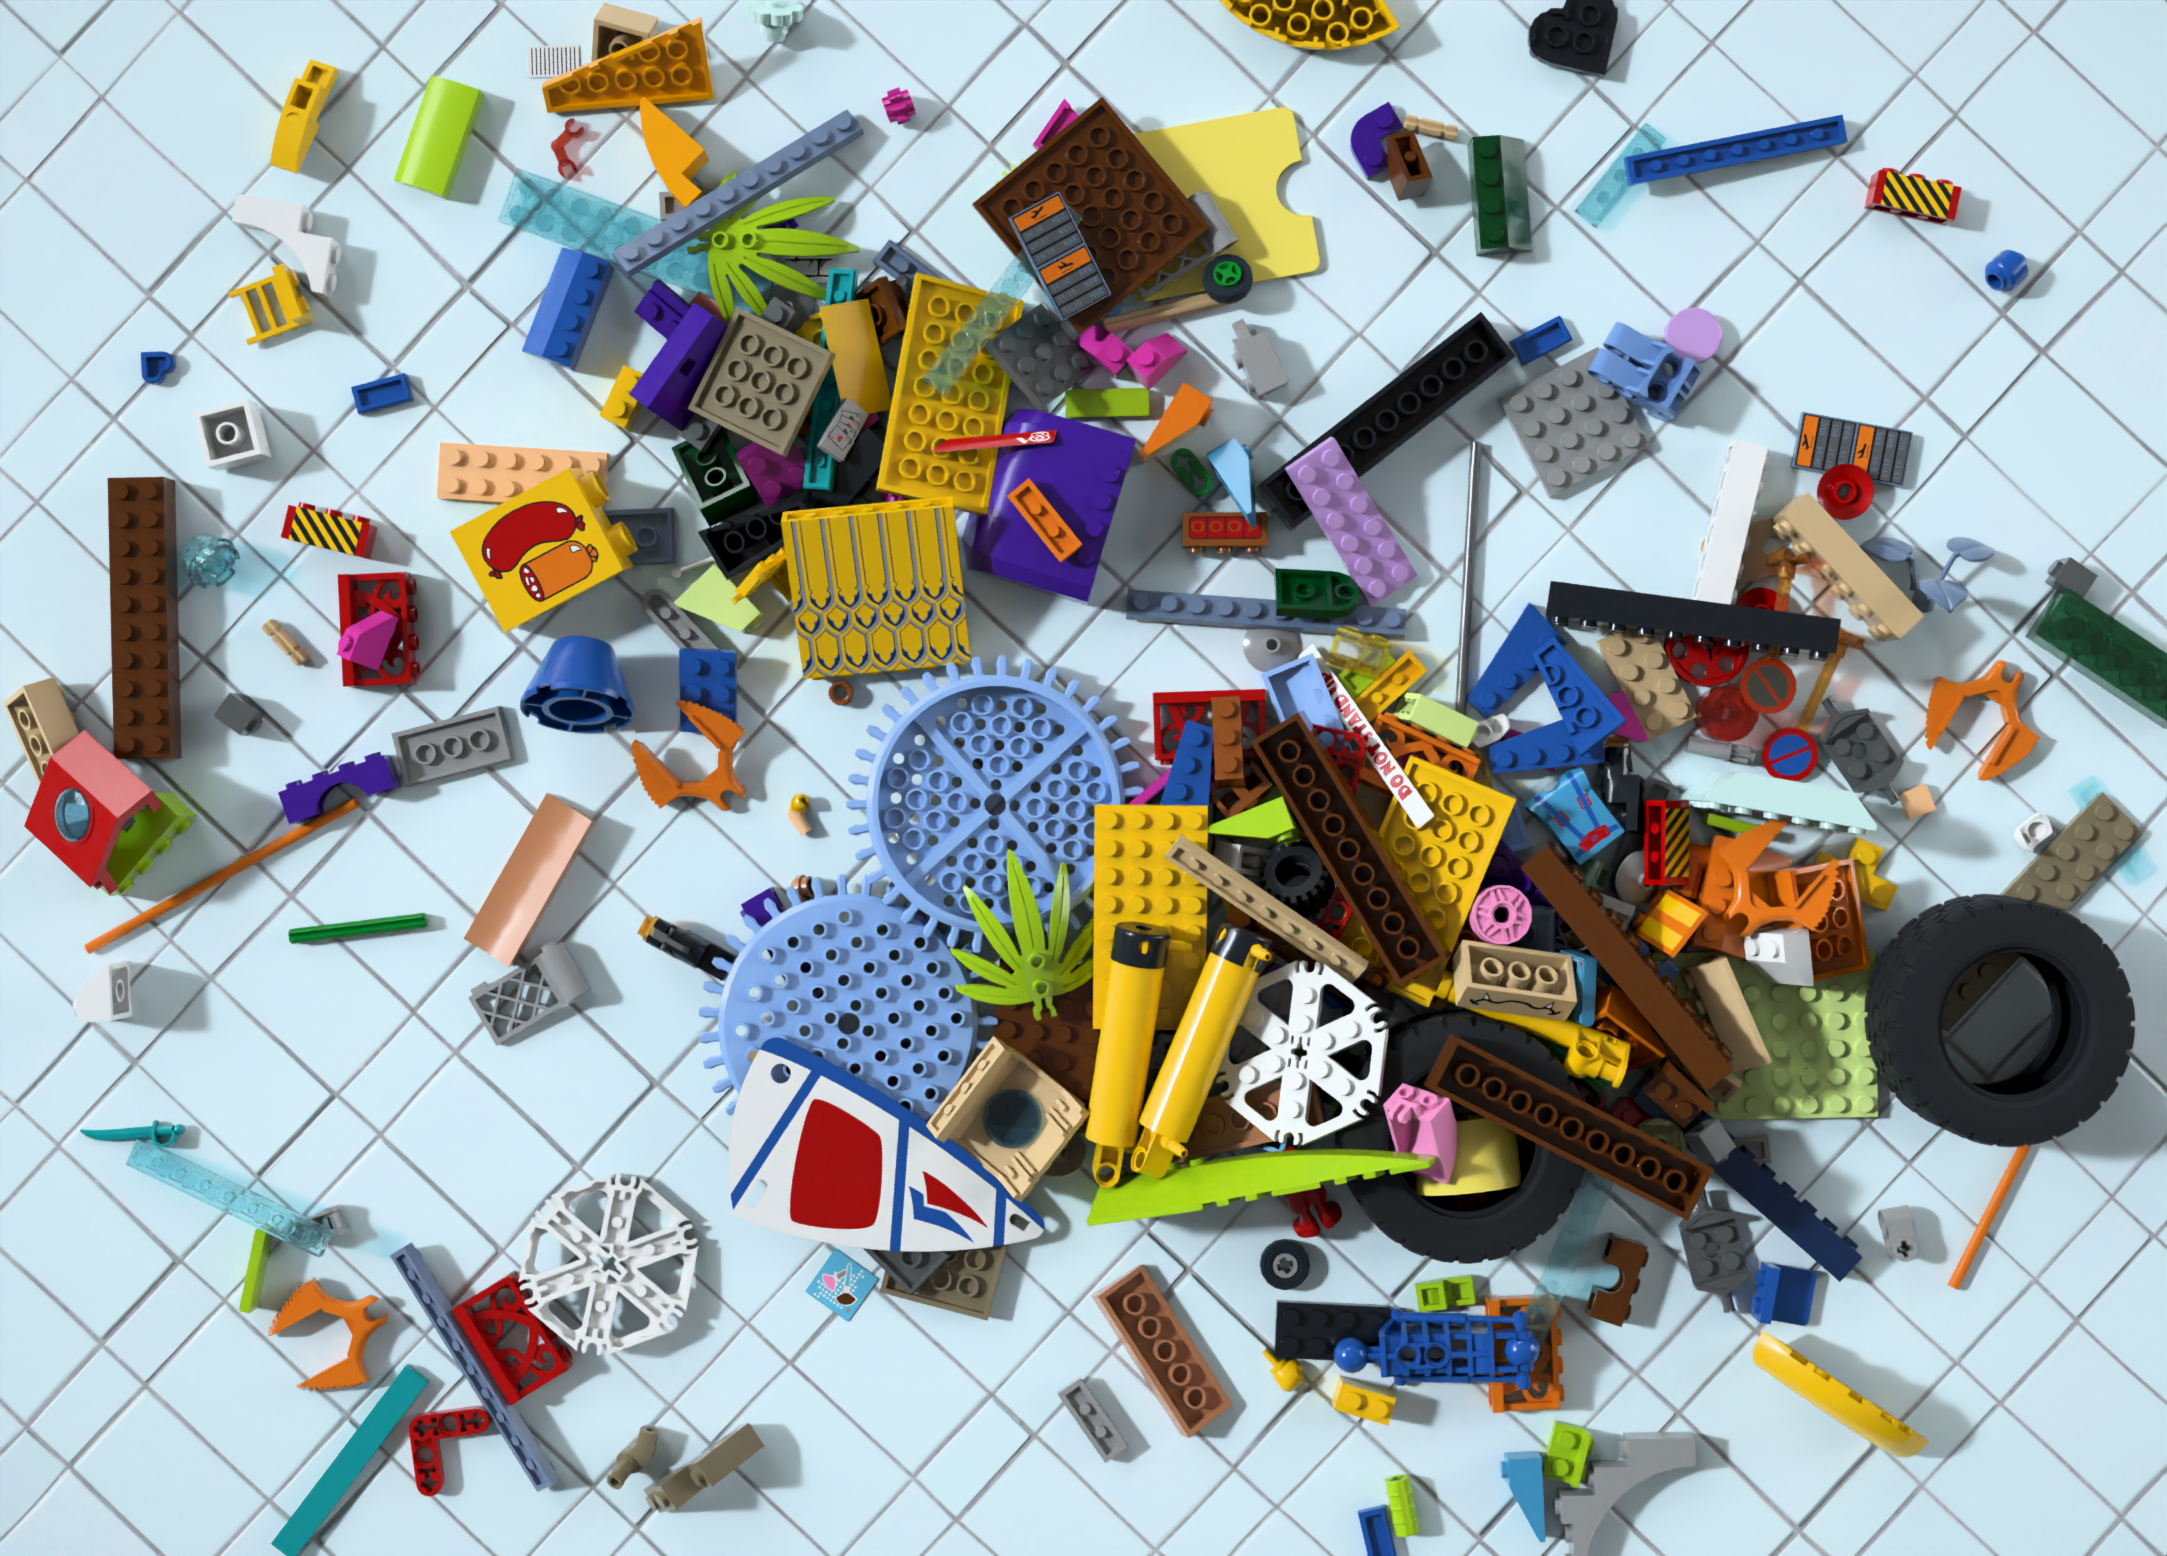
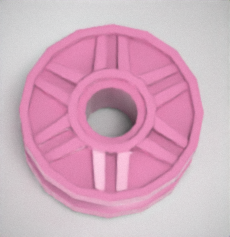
M1492 885L1481 889L1477 893L1468 914V921L1472 931L1479 939L1490 944L1508 945L1520 940L1527 933L1532 922V909L1528 899L1520 890L1508 885ZM1498 907L1503 908L1506 913L1505 919L1501 923L1497 922L1494 917V912Z

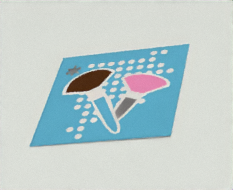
M835 1248L805 1292L846 1321H849L878 1278Z

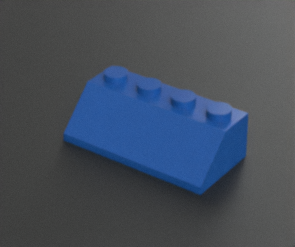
M562 247L522 352L575 372L615 268L609 262L595 256Z

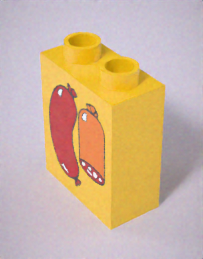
M568 468L450 531L452 538L504 633L520 628L634 567L628 556L637 551L636 543L622 521L611 525L601 505L610 501V495L602 479L595 471L584 475L581 468Z

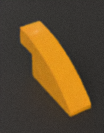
M643 97L640 100V115L647 150L666 189L677 204L684 209L704 196L702 191L690 180L709 161V158L703 147L649 100Z

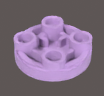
M1692 307L1681 310L1669 320L1664 328L1665 344L1673 347L1675 354L1684 359L1689 357L1698 364L1710 359L1719 349L1722 340V330L1718 320L1713 314L1701 308Z

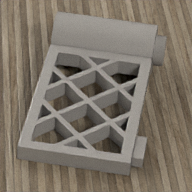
M1200 190L1188 198L1190 203L1210 225V229L1195 241L1201 243L1207 253L1196 259L1187 257L1188 248L1185 249L1183 255L1176 257L1177 259H1182L1179 271L1171 274L1163 272L1162 268L1156 273L1158 276L1155 286L1147 291H1144L1142 286L1137 289L1143 300L1213 256L1229 249L1239 241L1210 192L1204 193ZM1185 260L1191 262L1184 267ZM1161 275L1167 276L1166 279L1160 282Z
M555 939L541 947L543 953L490 985L485 981L470 990L473 995L468 999L496 1046L591 990L563 941L557 943ZM535 964L542 973L540 983L526 980L528 968ZM522 973L521 978L515 977L518 974ZM508 980L520 983L517 997L503 994L505 982ZM524 985L538 988L535 1002L521 999ZM499 986L498 992L492 991ZM543 989L552 991L558 1003L551 1007L540 1004ZM485 994L495 996L494 1010L484 1009L478 998ZM501 998L515 1002L512 1016L498 1013ZM520 1003L534 1007L532 1018L528 1021L517 1018ZM539 1008L544 1010L538 1014ZM497 1017L511 1021L508 1033L501 1037L495 1028ZM516 1022L521 1024L518 1027L514 1028Z

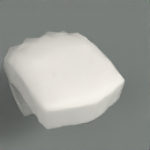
M1500 714L1480 721L1476 728V738L1469 745L1477 750L1504 738L1510 730V723L1504 714Z
M2037 812L2020 824L2013 835L2018 846L2026 852L2033 853L2036 845L2053 832L2049 818Z

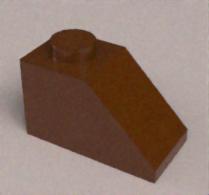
M1414 131L1388 135L1386 138L1388 173L1398 201L1424 196L1433 176Z

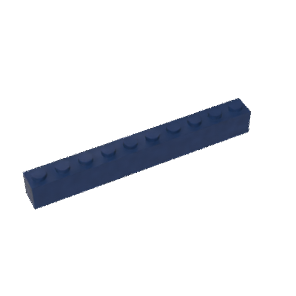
M1651 1070L1627 1094L1652 1118L1660 1117L1670 1120L1682 1130L1684 1135L1702 1119H1714L1702 1110L1683 1128L1641 1089L1654 1075ZM1726 1130V1132L1733 1141L1735 1137L1729 1131ZM1687 1143V1149L1694 1154V1152ZM1742 1145L1740 1148L1736 1146L1728 1154L1729 1158L1719 1165L1706 1164L1714 1168L1713 1171L1839 1282L1863 1258L1856 1251L1859 1246L1847 1235L1841 1238L1835 1233L1838 1227L1827 1217H1824L1823 1220L1815 1215L1818 1210L1806 1199L1800 1202L1794 1197L1797 1191L1786 1181H1783L1781 1184L1774 1179L1776 1173L1765 1163L1759 1166L1753 1161L1756 1155L1745 1145Z

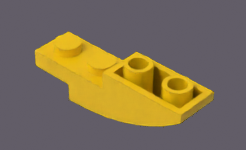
M310 59L301 79L295 77L277 126L270 160L272 166L298 174L320 127L317 123V118L339 74L336 67Z

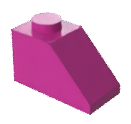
M1098 324L1092 326L1083 335H1079L1074 341L1081 350L1115 379L1127 366L1126 360L1134 353L1115 335Z
M1168 333L1146 340L1126 360L1128 372L1149 391L1187 353V350Z
M379 611L346 628L345 634L339 640L337 655L357 664L379 670L399 618L384 611Z
M1619 690L1606 696L1626 720V723L1612 733V735L1638 743L1649 740L1624 691Z

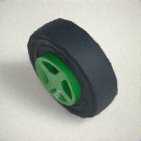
M1225 254L1217 256L1207 264L1202 280L1204 290L1211 299L1218 303L1231 304L1247 296L1252 287L1253 275L1251 267L1243 258L1237 255Z

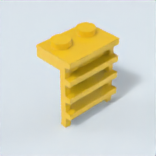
M279 264L272 267L273 276L228 292L231 299L241 295L256 334V336L246 339L249 346L267 341L266 339L273 336H280L286 331L298 329L297 327L313 323L309 304L302 294L299 286L300 280L294 269H290L284 264ZM272 284L287 321V324L280 327L264 286ZM257 290L272 330L263 332L248 292Z
M785 547L780 548L775 555L771 554L765 562L760 561L735 590L737 595L731 600L734 605L770 581L788 602L792 600Z

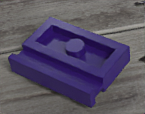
M657 279L653 282V286L647 291L634 312L668 340L691 308V305L662 280Z

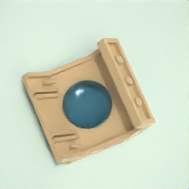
M993 1036L929 1119L926 1126L939 1141L944 1143L950 1138L982 1163V1167L994 1175L1014 1199L1022 1203L1042 1175L1050 1168L1052 1162L1062 1149L1066 1147L1068 1141L1078 1128L1083 1125L1090 1113L1084 1107L1085 1103L1025 1055Z

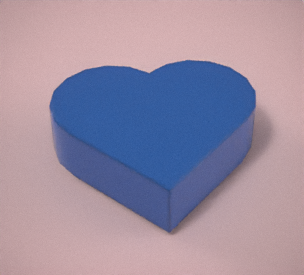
M141 352L142 378L151 385H159L164 382L166 374L173 372L176 368V359L167 352Z

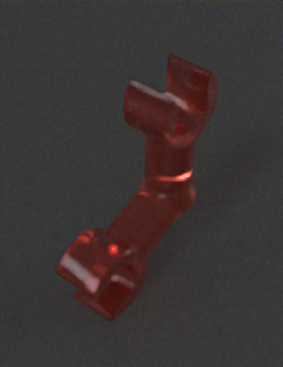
M574 118L566 121L565 130L556 140L551 142V149L559 163L558 172L564 179L563 168L566 165H571L577 174V167L573 161L569 160L564 147L573 138H579L584 133L583 127L579 128L577 132L570 131L571 125L575 122Z

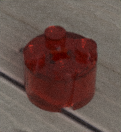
M1726 685L1711 688L1699 697L1695 709L1697 717L1694 718L1698 730L1706 738L1718 742H1731L1746 737L1753 730L1758 721L1759 714L1744 702L1740 693V687ZM1723 709L1729 710V718H1722V715L1725 713Z

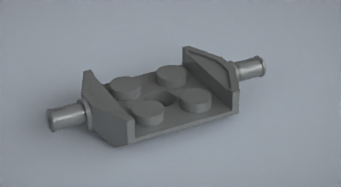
M1832 696L1827 697L1821 704L1830 715L1829 722L1822 730L1818 741L1854 793L1873 790L1883 791L1890 804L1894 805L1902 799L1892 786V781L1904 763L1903 758H1899L1868 714L1870 712L1868 708L1843 712L1839 710ZM1855 743H1861L1865 748V753L1860 759L1855 758L1852 754V747Z
M1704 1189L1697 1202L1698 1207L1695 1208L1696 1211L1691 1214L1688 1221L1683 1219L1678 1227L1693 1287L1696 1290L1715 1293L1720 1296L1723 1312L1730 1313V1310L1732 1312L1736 1310L1731 1295L1732 1291L1749 1279L1751 1274L1746 1267L1734 1219L1736 1214L1724 1209L1711 1208L1706 1196V1190ZM1710 1242H1717L1719 1245V1251L1715 1256H1708L1705 1252L1706 1245Z

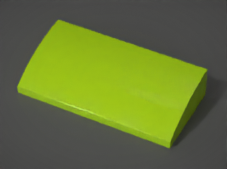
M431 75L394 178L395 182L448 200L485 96L479 89Z

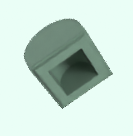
M1595 859L1586 860L1579 865V869L1586 876L1584 883L1589 888L1594 886L1600 893H1604L1613 872V867Z

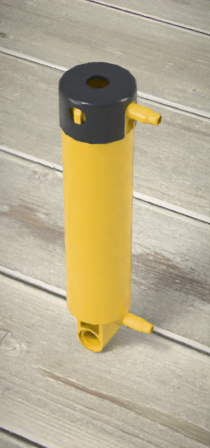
M1223 920L1209 950L1208 959L1138 1122L1145 1127L1131 1158V1169L1133 1171L1160 1179L1167 1172L1174 1154L1182 1158L1187 1156L1188 1152L1180 1142L1187 1143L1258 975L1262 972L1266 961L1271 959L1270 951L1274 942L1270 938L1231 921Z
M1120 922L1115 926L1110 957L1112 960L1088 1109L1090 1114L1087 1117L1084 1135L1088 1140L1095 1143L1092 1171L1096 1182L1105 1188L1112 1187L1119 1181L1123 1154H1133L1138 1143L1140 1126L1138 1121L1142 1114L1168 951L1183 953L1191 952L1193 948L1191 943L1170 940L1171 932L1167 929L1142 922ZM1103 1167L1113 1168L1108 1175L1099 1174Z

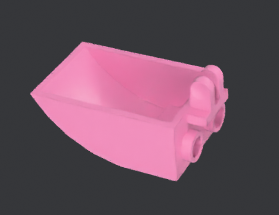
M1402 1083L1383 1104L1396 1152L1436 1156L1437 1162L1430 1168L1410 1172L1448 1185L1454 1167L1458 1141L1457 1123L1451 1100Z

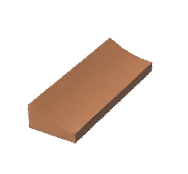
M546 793L464 939L487 952L507 967L514 966L597 820L553 795Z
M1139 1264L1116 1281L1091 1295L1181 1436L1190 1438L1233 1406L1143 1264Z

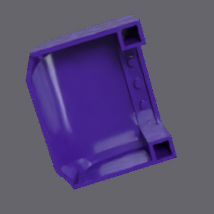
M1015 409L1003 422L1001 435L1057 430L1054 441L1051 443L999 447L988 513L982 516L969 513L963 533L962 542L967 570L1087 606L1120 491L1134 452L1136 439L1041 411ZM1028 478H1030L1083 544L1079 550L1063 563L1059 562L1007 497Z

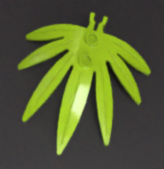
M735 170L731 171L719 187L738 176ZM819 196L787 200L765 207L744 219H740L759 200L757 199L713 226L709 231L703 232L694 238L700 242L708 243H698L693 247L687 246V252L690 255H697L701 252L708 253V272L712 291L717 305L728 324L735 312V305L727 275H729L733 285L744 301L759 317L767 307L762 295L749 277L740 269V265H745L758 275L786 289L815 299L826 300L827 291L817 283L790 267L759 257V255L785 257L835 256L860 252L859 246L833 236L812 231L786 228H757L787 221L828 206L835 202L833 197Z
M1008 849V892L1013 924L1021 949L1020 955L1007 932L991 910L968 886L964 885L962 888L983 933L1002 959L1014 970V973L1011 974L998 965L977 955L951 947V953L967 968L991 982L1006 986L963 984L956 985L955 989L967 997L991 1004L1015 1005L1033 1001V1014L1036 1021L1042 1020L1040 1015L1043 1009L1042 998L1052 1017L1057 1016L1056 1009L1052 1004L1053 996L1072 991L1093 977V956L1086 959L1076 968L1074 967L1084 957L1094 939V916L1074 940L1063 960L1058 962L1065 943L1069 922L1070 889L1067 866L1064 862L1060 864L1051 906L1048 948L1045 949L1043 927L1034 894L1015 854L1011 849Z

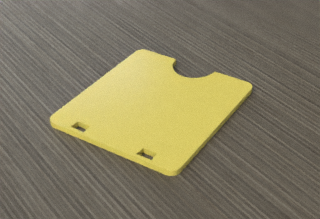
M1280 107L1134 134L1187 199L1200 190L1204 193L1210 192L1239 239L1229 249L1213 256L1145 300L1136 290L1133 292V295L1137 301L1147 303L1205 292L1202 280L1205 267L1212 259L1225 254L1237 255L1249 264L1253 275V283L1312 273L1318 268L1320 258L1312 215H1298L1290 212L1281 204L1276 192L1277 181L1281 173L1289 166L1302 161L1294 115L1290 109ZM1194 242L1188 247L1186 256L1198 259L1207 252L1201 243ZM1174 258L1163 268V272L1174 274L1179 271L1182 259ZM1185 260L1184 267L1191 262ZM1155 274L1142 285L1144 291L1155 286L1158 274ZM1161 275L1160 282L1166 279L1167 276Z

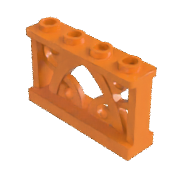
M1390 713L1378 714L1375 718L1372 728L1377 735L1384 730H1390L1397 736L1395 742H1390L1387 737L1385 740L1386 746L1391 750L1389 752L1394 759L1414 752H1423L1430 763L1454 773L1457 770H1451L1449 763L1457 761L1464 767L1465 773L1463 777L1473 780L1482 760L1476 758L1477 754L1472 750L1463 747L1461 750L1450 746V741L1438 736L1435 738L1425 734V730L1410 724L1408 727L1400 723V719ZM1405 737L1415 742L1405 744ZM1436 751L1446 756L1440 760ZM1395 760L1404 772V769L1401 766V764L1397 760ZM1374 766L1370 769L1362 767L1359 783L1393 798L1394 794ZM1354 768L1352 769L1349 778L1354 779L1355 777Z
M1551 1293L1510 1296L1484 1295L1485 1316H1513L1512 1314L1501 1312L1500 1306L1522 1305L1520 1310L1526 1312L1530 1307L1537 1305L1545 1310L1543 1322H1536L1535 1317L1537 1313H1534L1529 1317L1526 1328L1532 1330V1336L1539 1342L1541 1350L1537 1361L1533 1364L1534 1370L1528 1371L1530 1373L1531 1385L1534 1389L1540 1391L1538 1383L1546 1381L1548 1384L1547 1394L1542 1398H1535L1526 1389L1522 1390L1526 1399L1504 1400L1505 1395L1520 1390L1517 1387V1383L1488 1382L1489 1408L1493 1413L1521 1410H1560V1401H1564L1563 1384H1559V1374L1563 1373V1360L1561 1356H1558V1346L1562 1345V1333L1560 1328L1557 1329L1556 1319L1561 1317L1560 1302L1556 1301ZM1492 1323L1493 1329L1514 1327V1324ZM1547 1329V1341L1539 1332ZM1493 1339L1495 1362H1508L1506 1357L1502 1356L1506 1340ZM1547 1363H1548V1372H1549V1374H1547L1546 1372H1543V1369L1545 1368V1366L1547 1365ZM1495 1373V1375H1504V1373Z

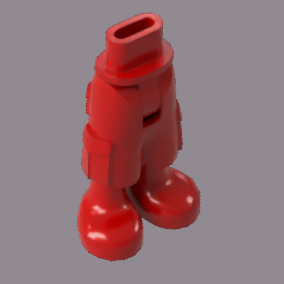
M1288 1147L1282 1151H1290L1295 1149L1293 1147ZM1324 1185L1317 1189L1283 1195L1289 1210L1299 1215L1293 1222V1230L1299 1237H1315L1321 1232L1317 1220L1309 1209L1310 1205H1314L1317 1215L1326 1229L1334 1227L1342 1217V1209L1337 1202L1325 1201L1327 1191Z

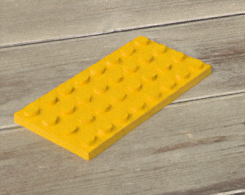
M916 273L876 491L913 500L953 496L955 510L980 516L987 515L999 447L931 452L948 439L1001 435L1011 378L987 352L984 346L988 341L1021 318L1024 305L1023 300Z
M1410 755L1404 773L1432 811L1434 817L1420 828H1417L1394 795L1378 833L1452 955L1517 799ZM1352 913L1339 942L1349 947V949L1361 957L1365 955L1385 965L1357 917ZM1451 955L1448 959L1399 987L1392 978L1385 989L1429 1008Z
M1095 804L1093 1029H1101L1112 960L1110 957L1115 926L1117 923L1129 921L1163 927L1171 932L1170 940L1184 941L1193 945L1191 952L1168 951L1167 963L1164 968L1155 1030L1178 1029L1206 963L1207 886L1165 859L1164 856L1180 834L1208 852V805Z

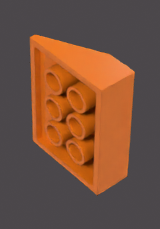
M1716 835L1710 838L1708 842L1710 858L1706 869L1702 871L1695 905L1706 910L1709 914L1688 939L1686 947L1748 962L1744 949V937L1739 936L1748 926V917L1743 913H1737L1727 924L1723 921V915L1734 898L1733 873L1719 855V852H1723V848L1727 847V843H1731L1732 838ZM1765 849L1745 871L1748 873L1749 890L1770 907H1772L1767 872L1790 868L1792 858ZM1775 922L1764 924L1760 928L1775 927Z
M1853 858L1837 860L1839 867L1836 868V871H1839L1836 878L1838 880L1834 884L1836 887L1833 890L1834 894L1831 896L1832 901L1829 902L1831 903L1830 907H1828L1829 910L1825 913V918H1822V922H1818L1819 925L1814 927L1815 930H1809L1814 981L1871 969ZM1831 861L1767 872L1772 907L1788 906L1791 908ZM1791 921L1775 922V927L1807 929Z

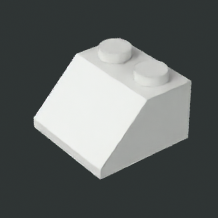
M1768 926L1757 929L1749 937H1744L1746 960L1770 983L1814 986L1808 929Z
M129 961L103 965L80 989L73 1003V1012L77 1016V1023L114 1021L131 1016Z

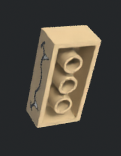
M1462 940L1452 958L1456 1006L1566 1021L1577 1004L1571 955Z

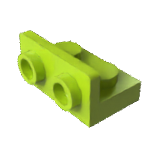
M1554 1420L1542 1467L1543 1477L1566 1482L1573 1488H1579L1580 1481L1583 1482L1587 1473V1465H1584L1586 1456L1591 1454L1594 1445V1439L1591 1438V1433L1587 1428Z

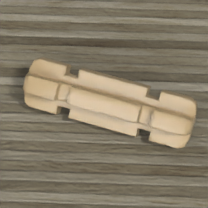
M1407 114L1404 119L1403 129L1405 131L1416 130L1418 134L1435 138L1441 136L1443 140L1451 142L1455 141L1457 137V125L1447 124L1446 126L1443 125L1444 122L1423 117L1417 119L1418 116Z
M268 620L262 626V630L268 636H272V641L286 655L291 656L290 659L295 665L301 666L307 662L309 655L305 650L299 649L300 645L285 630H281L282 626L276 620Z

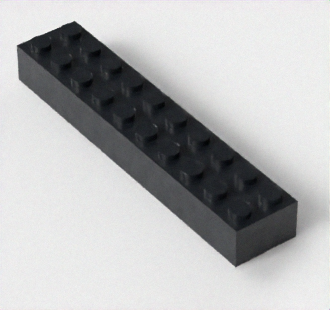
M1480 312L1258 484L1257 490L1291 532L1313 514L1286 472L1285 468L1329 437H1333L1358 478H1361L1508 364L1515 357V354L1484 314Z
M1557 581L1550 582L1546 608V618L1551 620L1552 625L1568 627L1569 622L1578 623L1580 629L1596 631L1597 626L1608 627V632L1624 635L1625 630L1637 631L1636 636L1643 638H1653L1654 634L1665 635V640L1682 642V638L1694 639L1693 644L1710 646L1711 642L1722 643V648L1739 650L1740 646L1751 647V652L1768 654L1770 650L1780 651V656L1797 658L1800 653L1809 655V660L1826 662L1828 657L1832 658L1836 654L1841 619Z

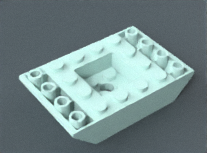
M1740 771L1711 772L1681 793L1679 800L1689 801V807L1714 809L1715 812L1742 814L1743 817L1759 819V814H1763V818H1768L1769 821L1776 820L1777 822L1781 818L1791 819V822L1797 823L1799 827L1824 829V831L1839 834L1866 835V830L1876 831L1877 824L1852 791Z

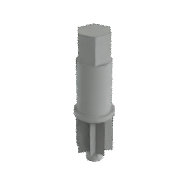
M1689 736L1686 744L1687 753L1723 759L1725 762L1729 761L1746 765L1748 760L1754 761L1755 753L1750 751L1751 747L1729 742L1722 743Z

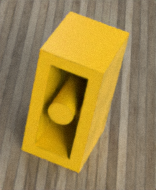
M623 365L599 416L631 432L643 405L629 395V393L643 374Z
M1339 1375L1331 1402L1334 1410L1388 1426L1396 1397L1393 1391Z

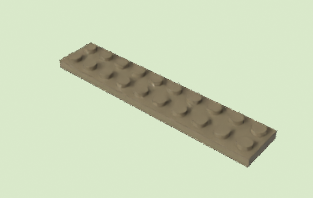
M2098 792L1999 895L2044 903L2056 909L2066 911L2134 841L2142 830L2103 792ZM2016 952L1996 954L1977 962L1966 970L1948 994L1942 1014V1028L1949 1031L2021 955Z

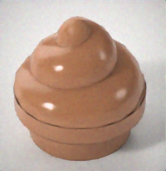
M799 875L791 882V885L798 891L801 902L810 900L815 896L811 887V876Z

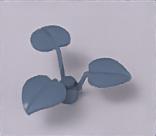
M1889 537L1874 538L1860 545L1862 550L1867 551L1882 561L1888 563L1908 562L1911 580L1909 589L1914 591L1911 602L1920 612L1924 613L1932 612L1935 602L1948 613H1951L1960 603L1966 600L1968 590L1956 582L1944 580L1956 558L1962 557L1969 562H1983L1990 559L1995 552L1994 549L1971 538H1951L1947 541L1946 547L1954 553L1949 558L1940 577L1935 580L1921 579L1919 583H1916L1914 558L1910 555L1913 551L1911 546L1903 541Z

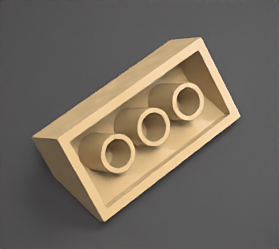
M55 677L24 685L3 702L39 785L50 757L79 735L75 725V716L68 709L64 700V691L57 684ZM72 788L66 792L63 798L75 794L79 790Z
M1712 954L1684 966L1685 975L1682 978L1687 989L1694 992L1697 1000L1693 1001L1697 1013L1700 1017L1704 1016L1705 1020L1715 1031L1714 1039L1718 1043L1723 1041L1733 1053L1734 1060L1732 1063L1734 1070L1732 1072L1735 1073L1771 1063L1770 1056L1727 958Z

